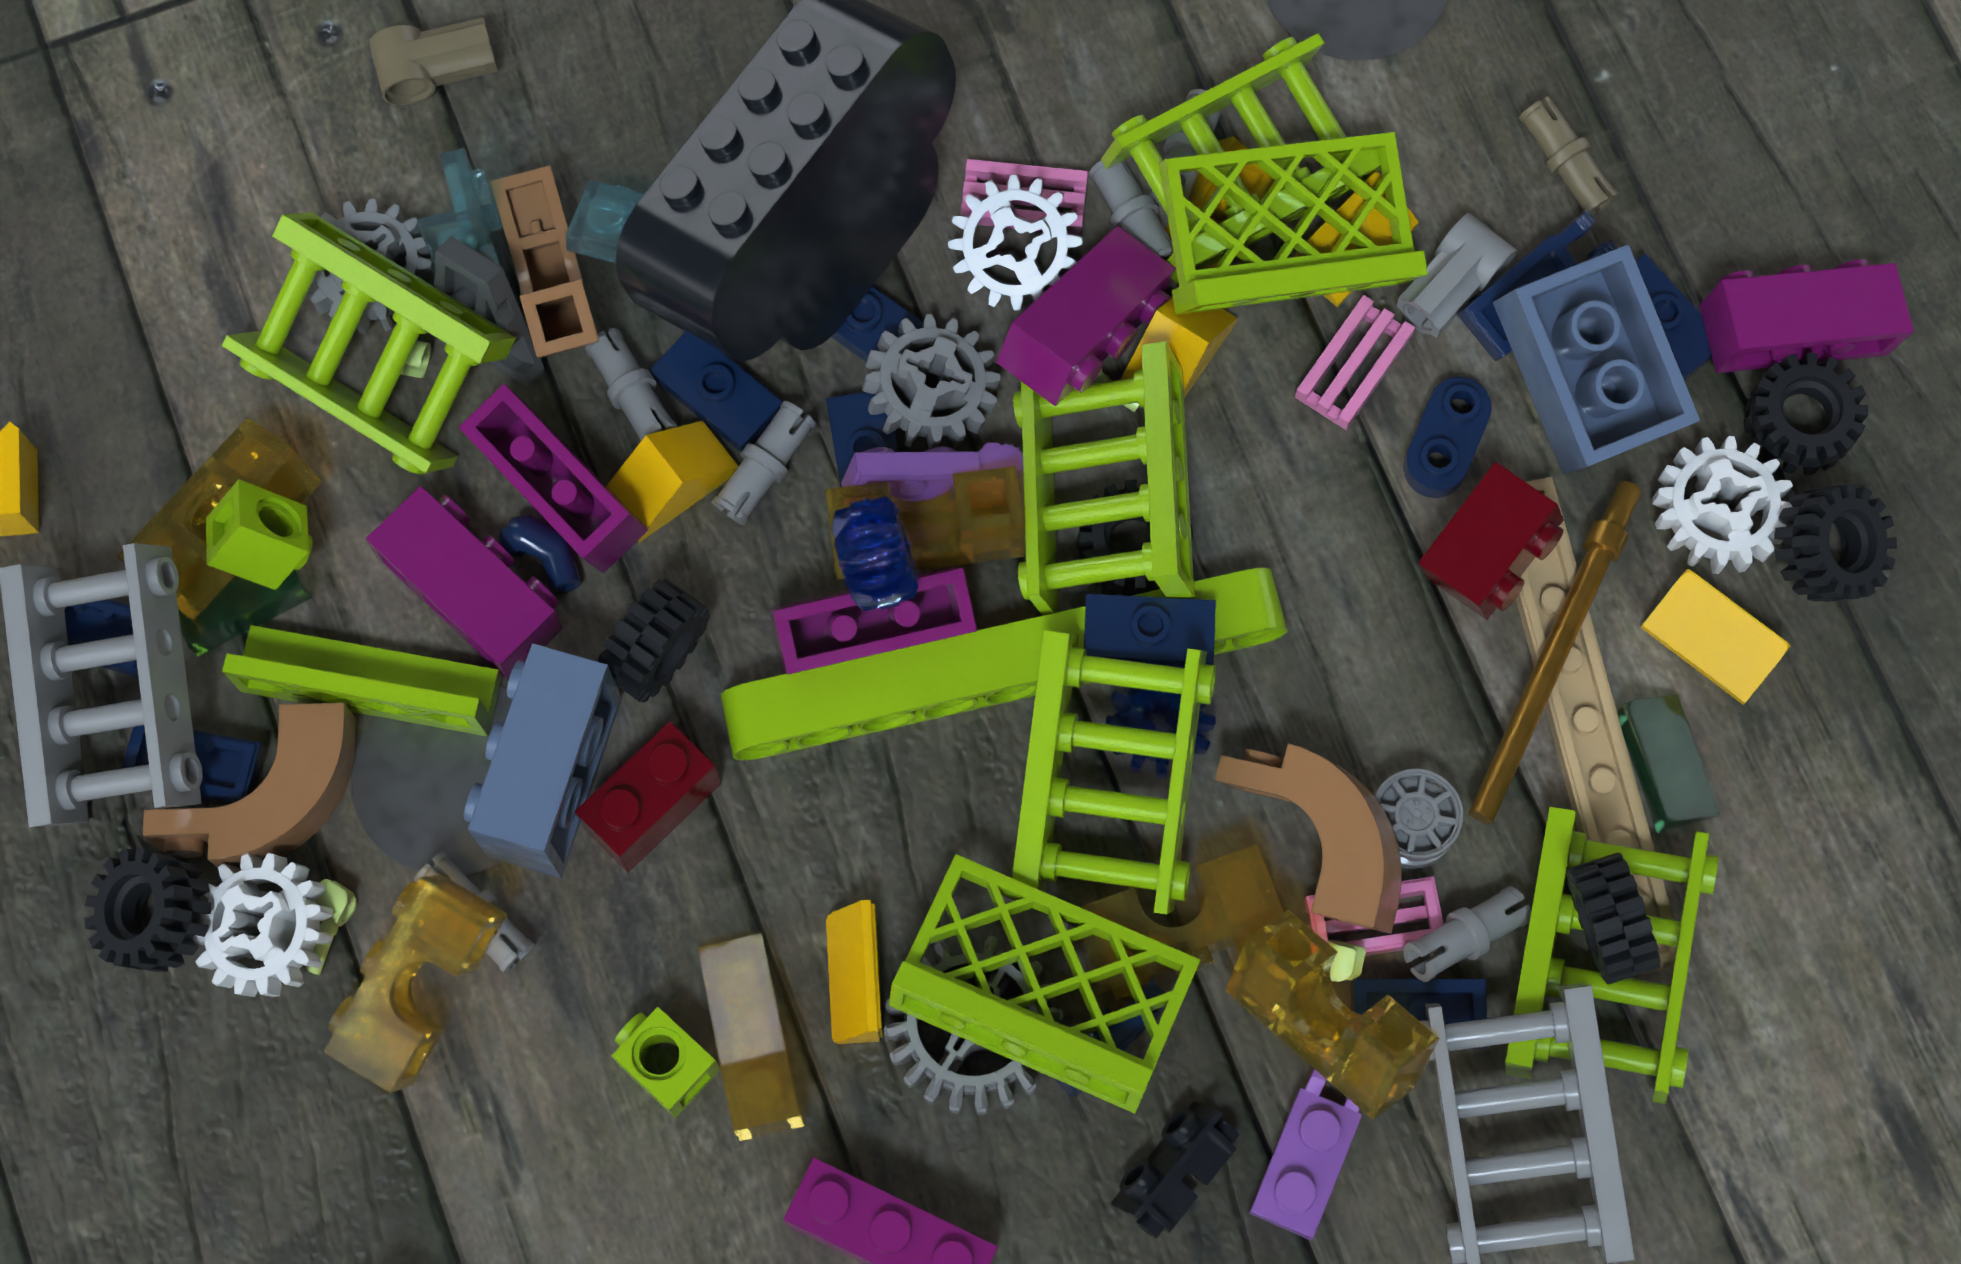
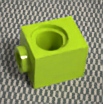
M237 480L206 518L207 565L270 589L276 590L293 570L301 569L311 553L313 540L312 536L308 534L307 506L243 480Z
M659 1007L648 1017L642 1012L638 1013L621 1029L614 1040L619 1046L611 1055L615 1062L675 1119L721 1070L716 1060ZM659 1043L674 1044L679 1048V1060L671 1071L657 1075L645 1069L646 1054L654 1045Z

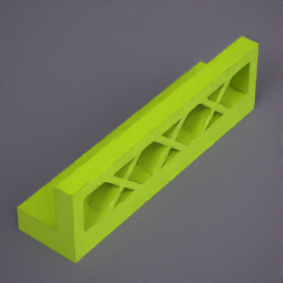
M250 625L243 655L227 653L222 669L224 675L243 693L304 704L345 703L353 713L486 737L489 735L503 677L498 669Z

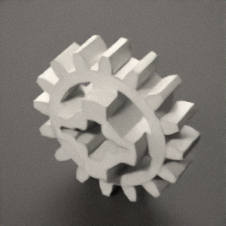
M1728 436L1720 449L1716 450L1708 437L1702 438L1695 448V454L1683 447L1673 460L1675 466L1667 465L1661 473L1658 481L1665 487L1658 489L1652 498V504L1667 510L1659 516L1655 526L1656 529L1664 530L1672 528L1675 535L1667 545L1670 551L1679 549L1683 545L1691 550L1688 555V565L1693 567L1702 557L1710 559L1712 573L1719 574L1726 566L1728 560H1732L1734 567L1741 573L1745 572L1752 564V555L1763 563L1775 550L1772 543H1782L1783 540L1774 539L1775 528L1786 527L1782 523L1784 521L1778 517L1783 508H1790L1792 505L1789 502L1781 501V498L1786 496L1793 485L1791 480L1775 481L1772 475L1780 465L1777 459L1767 461L1764 464L1757 460L1760 445L1753 443L1745 453L1737 451L1735 436ZM1697 475L1698 481L1695 484L1697 492L1693 493L1690 499L1684 500L1687 481ZM1715 497L1719 502V504L1717 505L1715 504V502L1711 503ZM1728 505L1736 507L1733 512H1730ZM1763 510L1760 528L1751 535L1749 531L1753 526L1751 517L1757 511Z
M267 853L264 860L262 857L246 854L241 857V870L223 863L218 867L219 875L223 882L219 886L208 884L210 892L204 895L209 899L208 902H211V914H201L200 920H202V924L209 927L205 937L194 935L192 939L196 944L205 945L206 951L199 956L196 964L200 968L217 969L212 983L226 988L234 986V994L255 997L259 991L260 995L277 997L281 994V981L285 985L300 987L304 984L303 975L300 971L303 965L320 968L323 962L313 952L316 943H331L333 938L330 934L320 931V921L327 920L334 913L332 908L316 904V900L321 897L326 888L322 883L311 880L306 881L310 870L308 867L294 862L288 864L287 858ZM273 882L283 888V890L279 893L273 891L267 893L259 890L257 885ZM254 957L255 960L263 961L265 966L250 969L239 962V960L242 958L252 959Z

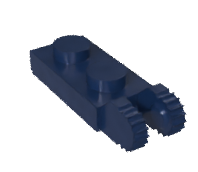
M1587 210L1567 224L1556 235L1553 233L1545 238L1457 313V316L1495 362L1506 356L1512 349L1493 301L1517 288L1577 265L1578 262L1565 247L1590 230L1591 225L1596 221ZM1612 240L1601 243L1589 252L1587 258L1581 263L1618 249V247Z

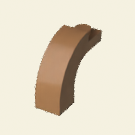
M551 166L490 181L521 292L520 300L537 358L600 342Z
M345 703L279 704L278 745L275 760L266 778L253 792L237 802L221 807L144 810L143 836L158 849H163L164 853L180 855L186 858L203 856L204 848H208V860L217 868L224 863L241 870V857L246 854L262 857L264 860L267 853L282 857L291 853L309 840L326 823L345 793L355 759L356 717Z
M1289 743L1287 744L1284 760L1281 757L1251 749H1245L1243 760L1221 755L1215 781L1236 790L1295 803L1307 813L1314 823L1322 846V867L1311 912L1329 919L1391 934L1401 893V859L1392 825L1384 809L1369 789L1354 775L1339 765L1305 748Z

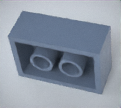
M1629 244L1517 288L1493 301L1563 475L1586 468L1700 421Z
M532 643L526 662L518 660L512 669L507 686V697L513 700L505 723L497 721L490 732L485 757L491 760L484 783H475L471 788L465 805L464 820L470 822L468 831L487 857L562 879L580 825V821L574 811L590 796L622 698L607 664Z

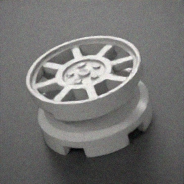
M1424 769L1400 771L1386 779L1375 794V798L1384 809L1392 825L1399 848L1401 868L1417 869L1437 862L1446 854L1460 833L1463 823V807L1460 797L1454 787L1437 773Z

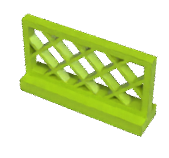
M1395 132L1169 158L1159 162L1179 287L1172 290L1176 315L1396 286L1428 275L1424 250L1414 252ZM1378 149L1382 176L1372 189L1348 168L1359 151ZM1345 153L1340 162L1332 156V154ZM1303 158H1314L1332 173L1317 196L1291 176ZM1289 160L1283 169L1274 161ZM1256 164L1275 180L1260 203L1233 183L1245 165ZM1231 167L1226 176L1216 168ZM1198 171L1217 186V189L1202 211L1183 196L1180 173ZM1340 180L1365 200L1350 223L1325 204V201ZM1283 187L1308 207L1293 230L1268 211V208ZM1384 191H1385L1386 200L1381 196ZM1225 194L1251 214L1236 238L1210 218ZM1373 207L1390 220L1392 245L1377 246L1358 231ZM1316 215H1319L1342 234L1330 253L1321 254L1301 238ZM1187 217L1193 221L1190 228L1188 227ZM1259 221L1285 241L1273 260L1263 261L1244 246V243ZM1201 229L1205 230L1227 248V251L1215 268L1195 269L1191 243ZM1350 241L1359 248L1344 251ZM1293 248L1302 255L1300 257L1287 258ZM1235 256L1246 263L1229 266Z
M955 854L906 960L902 961L892 982L889 1006L1135 1114L1200 959ZM961 877L987 888L995 908L961 919L952 898ZM1002 895L1015 901L1005 904ZM1031 908L1047 914L1056 935L1023 946L1011 916ZM945 911H947L951 923L938 927ZM1000 920L1012 950L978 961L966 931ZM1063 922L1075 926L1076 928L1066 930ZM956 935L968 966L943 973L921 962L930 944ZM1091 935H1096L1109 941L1117 962L1084 973L1072 942ZM1061 946L1074 977L1040 988L1028 958ZM1124 948L1137 954L1128 957ZM1155 961L1180 972L1173 991L1146 1000L1134 968ZM1018 962L1030 993L1008 1001L992 994L984 973ZM1122 973L1135 1004L1103 1016L1090 984ZM974 977L977 987L964 982V980ZM1079 988L1092 1020L1070 1028L1055 1022L1046 1000ZM1035 1004L1039 1014L1025 1007ZM1166 1006L1157 1025L1152 1011ZM1141 1015L1151 1039L1144 1059L1142 1060L1117 1049L1108 1027ZM1097 1031L1101 1041L1088 1036L1087 1034Z

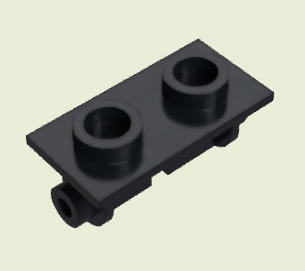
M1193 1101L1189 1107L1180 1109L1167 1121L1161 1134L1163 1139L1147 1159L1136 1162L1125 1173L1120 1182L1121 1192L1111 1205L1137 1218L1135 1223L1154 1239H1157L1163 1230L1170 1233L1198 1198V1195L1181 1180L1189 1172L1201 1184L1207 1186L1236 1151L1233 1143L1238 1138L1239 1133L1221 1119L1223 1113L1218 1109Z

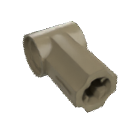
M484 17L423 32L419 28L410 25L391 26L375 33L369 42L382 99L391 105L404 106L415 104L429 98L435 92L436 86L498 72Z

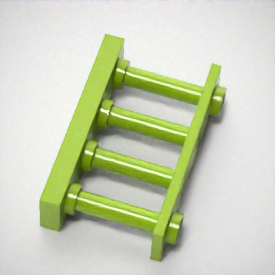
M1319 33L1300 43H1297L1294 37L1286 38L1262 55L1263 62L1149 121L1146 120L1143 114L1131 118L1112 132L1111 135L1114 141L1102 156L1101 161L1106 169H1109L1133 157L1167 214L1159 162L1163 161L1154 145L1183 130L1197 155L1225 152L1205 118L1232 104L1259 148L1286 145L1255 94L1260 89L1282 78L1320 141L1346 138L1347 136L1305 69L1308 62L1324 45V41ZM1378 149L1359 151L1348 168L1363 182L1375 171L1381 172ZM1345 153L1332 154V156L1340 162ZM1289 160L1274 162L1283 169ZM1298 165L1291 176L1317 196L1332 173L1323 168L1311 174L1307 167L1300 168ZM1231 167L1216 169L1226 176ZM1238 175L1233 183L1236 184L1239 188H1241L1244 192H1246L1255 201L1260 203L1261 199L1259 198L1258 194L1255 193L1250 195L1249 191L1247 190L1246 186L1244 185L1243 181ZM1340 180L1325 201V204L1352 191V189ZM1283 187L1268 208V211L1287 226L1302 218L1308 207ZM1225 194L1223 198L1229 207L1225 212L1228 219L1218 225L1236 238L1251 214ZM1187 217L1188 227L1190 228L1193 221ZM1259 221L1244 243V246L1248 247L1274 232ZM1203 229L1200 230L1191 243L1196 270L1207 269L1218 263L1227 251L1225 246ZM1173 252L1166 261L1176 268ZM1175 270L1172 276L1175 285L1179 284L1177 270Z
M315 213L282 214L272 237L292 248L290 256L294 259L292 266L261 332L253 331L226 335L222 347L240 357L241 367L249 373L263 379L277 380L393 453L392 460L401 468L423 475L453 467L458 455L435 442V439L471 366H478L482 363L506 359L517 337ZM326 269L343 280L341 287L345 290V293L310 364L282 346L317 271H325ZM378 301L394 311L392 318L397 323L361 396L335 380L333 376L368 302L374 303ZM430 333L446 343L444 350L448 356L414 426L411 427L385 411L384 407L419 334Z
M1166 341L1141 345L1142 370H1136L1133 378L1092 384L1083 393L1073 389L1056 407L1022 381L1021 390L1014 392V413L1019 427L1022 428L1026 540V561L1019 563L1018 580L1024 599H1030L1043 616L1058 612L1059 588L1146 575L1149 581L1155 580L1167 598H1195L1182 367ZM1137 402L1141 408H1144L1145 426L1138 427L1136 434L1053 448L1052 417ZM1141 459L1144 465L1147 464L1148 483L1141 484L1138 492L1055 505L1054 473ZM1143 517L1146 522H1150L1151 542L1143 543L1142 550L1057 563L1056 530Z
M1044 630L1012 878L1043 892H1046L1047 882L1056 883L1058 877L1156 890L1154 913L1167 915L1174 910L1175 900L1186 901L1189 888L1191 862L1181 861L1180 859L1200 703L1211 705L1215 686L1216 666L1206 664L1207 651L1188 648L1185 668L1087 656L1086 649L1077 648L1079 635ZM1083 682L1181 694L1177 733L1078 721V714L1069 713L1072 687L1081 688ZM1075 747L1172 759L1168 799L1070 786V779L1061 778L1064 752L1073 753ZM1066 812L1165 825L1160 864L1062 851L1061 844L1052 843L1055 818H1064Z
M1549 807L1514 1015L1544 1011L1546 996L1559 999L1558 986L1578 983L1591 985L1593 998L1666 1011L1660 1050L1600 1039L1604 1067L1656 1076L1652 1102L1666 1104L1669 1087L1683 1088L1689 1048L1678 1047L1676 1042L1700 893L1713 895L1719 856L1706 854L1709 833L1698 831L1695 833L1691 858L1586 840V833L1574 831L1576 811ZM1615 853H1621L1629 866L1630 874L1686 884L1681 921L1647 915L1650 918L1653 927L1652 934L1657 944L1676 947L1670 985L1634 978H1627L1607 985L1600 972L1564 966L1565 959L1553 957L1557 933L1570 935L1571 929L1583 930L1578 920V912L1572 901L1573 896L1564 894L1567 869ZM1554 1037L1509 1043L1505 1061V1074L1532 1079L1535 1061L1548 1063L1549 1057L1570 1060L1567 1042L1556 1044Z

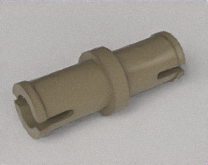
M1552 96L1545 97L1542 102L1541 100L1535 102L1520 115L1519 120L1523 125L1525 124L1549 159L1545 164L1552 176H1561L1584 211L1587 210L1593 216L1596 211L1599 213L1620 196L1619 192L1612 187L1590 155L1593 147L1587 138H1578L1555 105V100Z

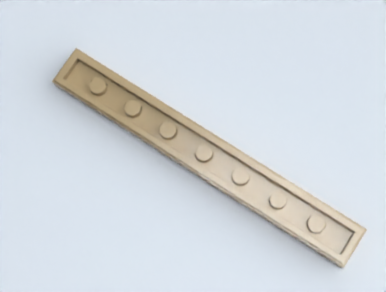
M1552 477L1526 482L1557 503L1561 511ZM1564 521L1560 525L1564 530L1563 535L1553 551L1544 560H1539L1535 557L1522 574L1521 578L1525 580V583L1516 598L1534 667L1578 572ZM1588 611L1545 706L1571 808L1576 811L1575 823L1578 832L1586 833V840L1655 852L1591 616ZM1633 875L1637 883L1638 893L1642 896L1646 906L1644 907L1646 914L1674 920L1663 880ZM1657 944L1661 967L1643 974L1673 968L1676 947Z

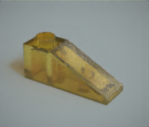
M762 933L699 947L698 952L717 1054L734 1133L739 1141H744L804 1126Z

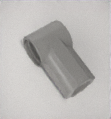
M1467 213L1453 226L1438 246L1435 258L1427 266L1428 275L1414 280L1398 298L1396 306L1405 316L1406 322L1416 327L1417 331L1437 338L1478 291L1482 293L1503 275L1514 260L1518 250L1471 213Z

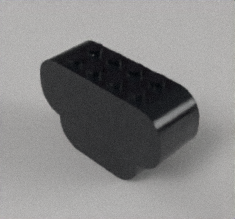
M800 0L638 201L628 216L617 245L616 271L621 285L632 301L729 357L740 361L751 360L762 355L778 340L799 350H809L823 344L832 337L917 229L933 199L938 180L939 166L938 157L932 142L947 119L956 86L955 65L944 40L938 34L867 0Z

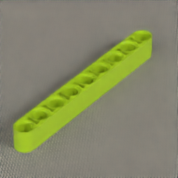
M1253 568L1194 581L1195 598L1192 599L1216 600L1214 655L1268 643L1288 632L1271 569ZM1161 589L1132 595L1167 598ZM1085 606L731 687L721 693L720 701L732 756L734 759L742 761L761 759L1033 697L1036 694L1043 631L1079 635L1077 648H1083ZM1083 682L1082 685L1090 684L1091 682Z

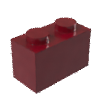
M1494 462L1420 559L1418 565L1427 579L1485 620H1488L1496 608L1504 611L1517 598L1525 583L1521 576L1535 557L1539 560H1544L1553 551L1563 535L1564 530L1560 525L1564 519L1557 503L1497 462Z
M669 721L574 812L583 828L629 873L721 785V781L715 765Z

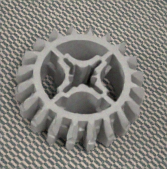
M988 936L986 938L984 954L975 953L978 961L996 955L998 941L996 937ZM943 940L934 944L935 956L939 963L932 966L925 957L921 962L943 973L968 966L960 943V955L951 957L948 946ZM1038 961L1030 964L1036 979H1038L1043 967ZM1018 962L984 973L985 976H989L987 983L992 994L1002 997L1007 987H1010L1018 997L1030 993L1022 972L1016 969ZM1046 983L1040 985V988L1050 986L1053 983ZM889 999L887 1000L886 1011L893 1016L904 1018V1021L885 1026V1038L892 1041L906 1040L907 1042L890 1053V1059L893 1065H903L912 1060L916 1063L904 1076V1083L909 1088L918 1085L926 1077L931 1080L924 1094V1100L927 1103L934 1104L939 1099L943 1089L952 1091L949 1099V1111L951 1113H960L963 1107V1094L975 1095L976 1113L978 1115H985L988 1111L986 1095L988 1093L996 1091L999 1103L1004 1109H1008L1014 1103L1013 1095L1008 1085L1015 1082L1021 1091L1027 1095H1031L1036 1090L1033 1078L1026 1072L1029 1067L1013 1060L1002 1069L981 1076L957 1074L960 1066L963 1067L971 1055L979 1051L995 1052L966 1039L958 1050L961 1045V1037L952 1033L945 1047V1053L940 1062L937 1063L927 1053L918 1034L919 1019L890 1007ZM1035 1004L1025 1007L1039 1014ZM1054 1007L1049 1008L1054 1021L1061 1023L1063 1019L1062 1010Z

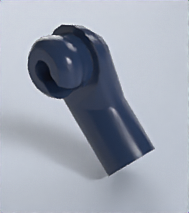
M521 515L513 517L509 521V525L504 526L500 530L499 544L511 556L522 557L528 553L542 561L552 593H567L581 586L582 581L570 545L552 526L531 515Z

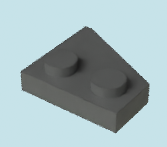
M450 236L435 252L434 287L517 337L506 359L488 363L527 388H530L544 373V366L541 359H538L536 356L530 332L503 268L497 265L485 252L479 249H472Z

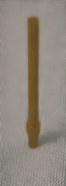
M1624 480L1618 482L1602 519L1593 522L1584 541L1583 547L1587 551L1468 812L1472 818L1482 823H1493L1611 561L1619 560L1629 538L1625 529L1642 493L1641 488L1632 482Z

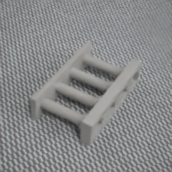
M139 543L123 545L125 570L61 581L59 567L18 564L0 568V585L29 827L61 826L89 822L88 800L152 790L154 808L202 804L200 794L202 767L195 753L176 596L179 575L177 567L172 560L170 546ZM129 596L133 634L68 645L64 612L66 607ZM137 660L141 699L76 710L72 680L73 671ZM144 725L149 764L90 774L83 773L79 739L81 735Z
M1587 983L1558 986L1561 1002L1549 1003L1550 1010L1444 1024L1441 1005L1433 1003L1425 1004L1427 1020L1415 1022L1421 1062L1434 1061L1458 1222L1446 1224L1452 1264H1481L1480 1254L1585 1240L1588 1247L1599 1246L1600 1255L1607 1264L1635 1260L1592 986ZM1554 1037L1556 1044L1567 1042L1571 1069L1561 1070L1560 1078L1454 1091L1448 1051ZM1558 1105H1565L1566 1111L1578 1110L1582 1137L1570 1138L1571 1145L1465 1159L1459 1119ZM1574 1172L1577 1179H1589L1592 1205L1581 1206V1213L1475 1227L1469 1186Z

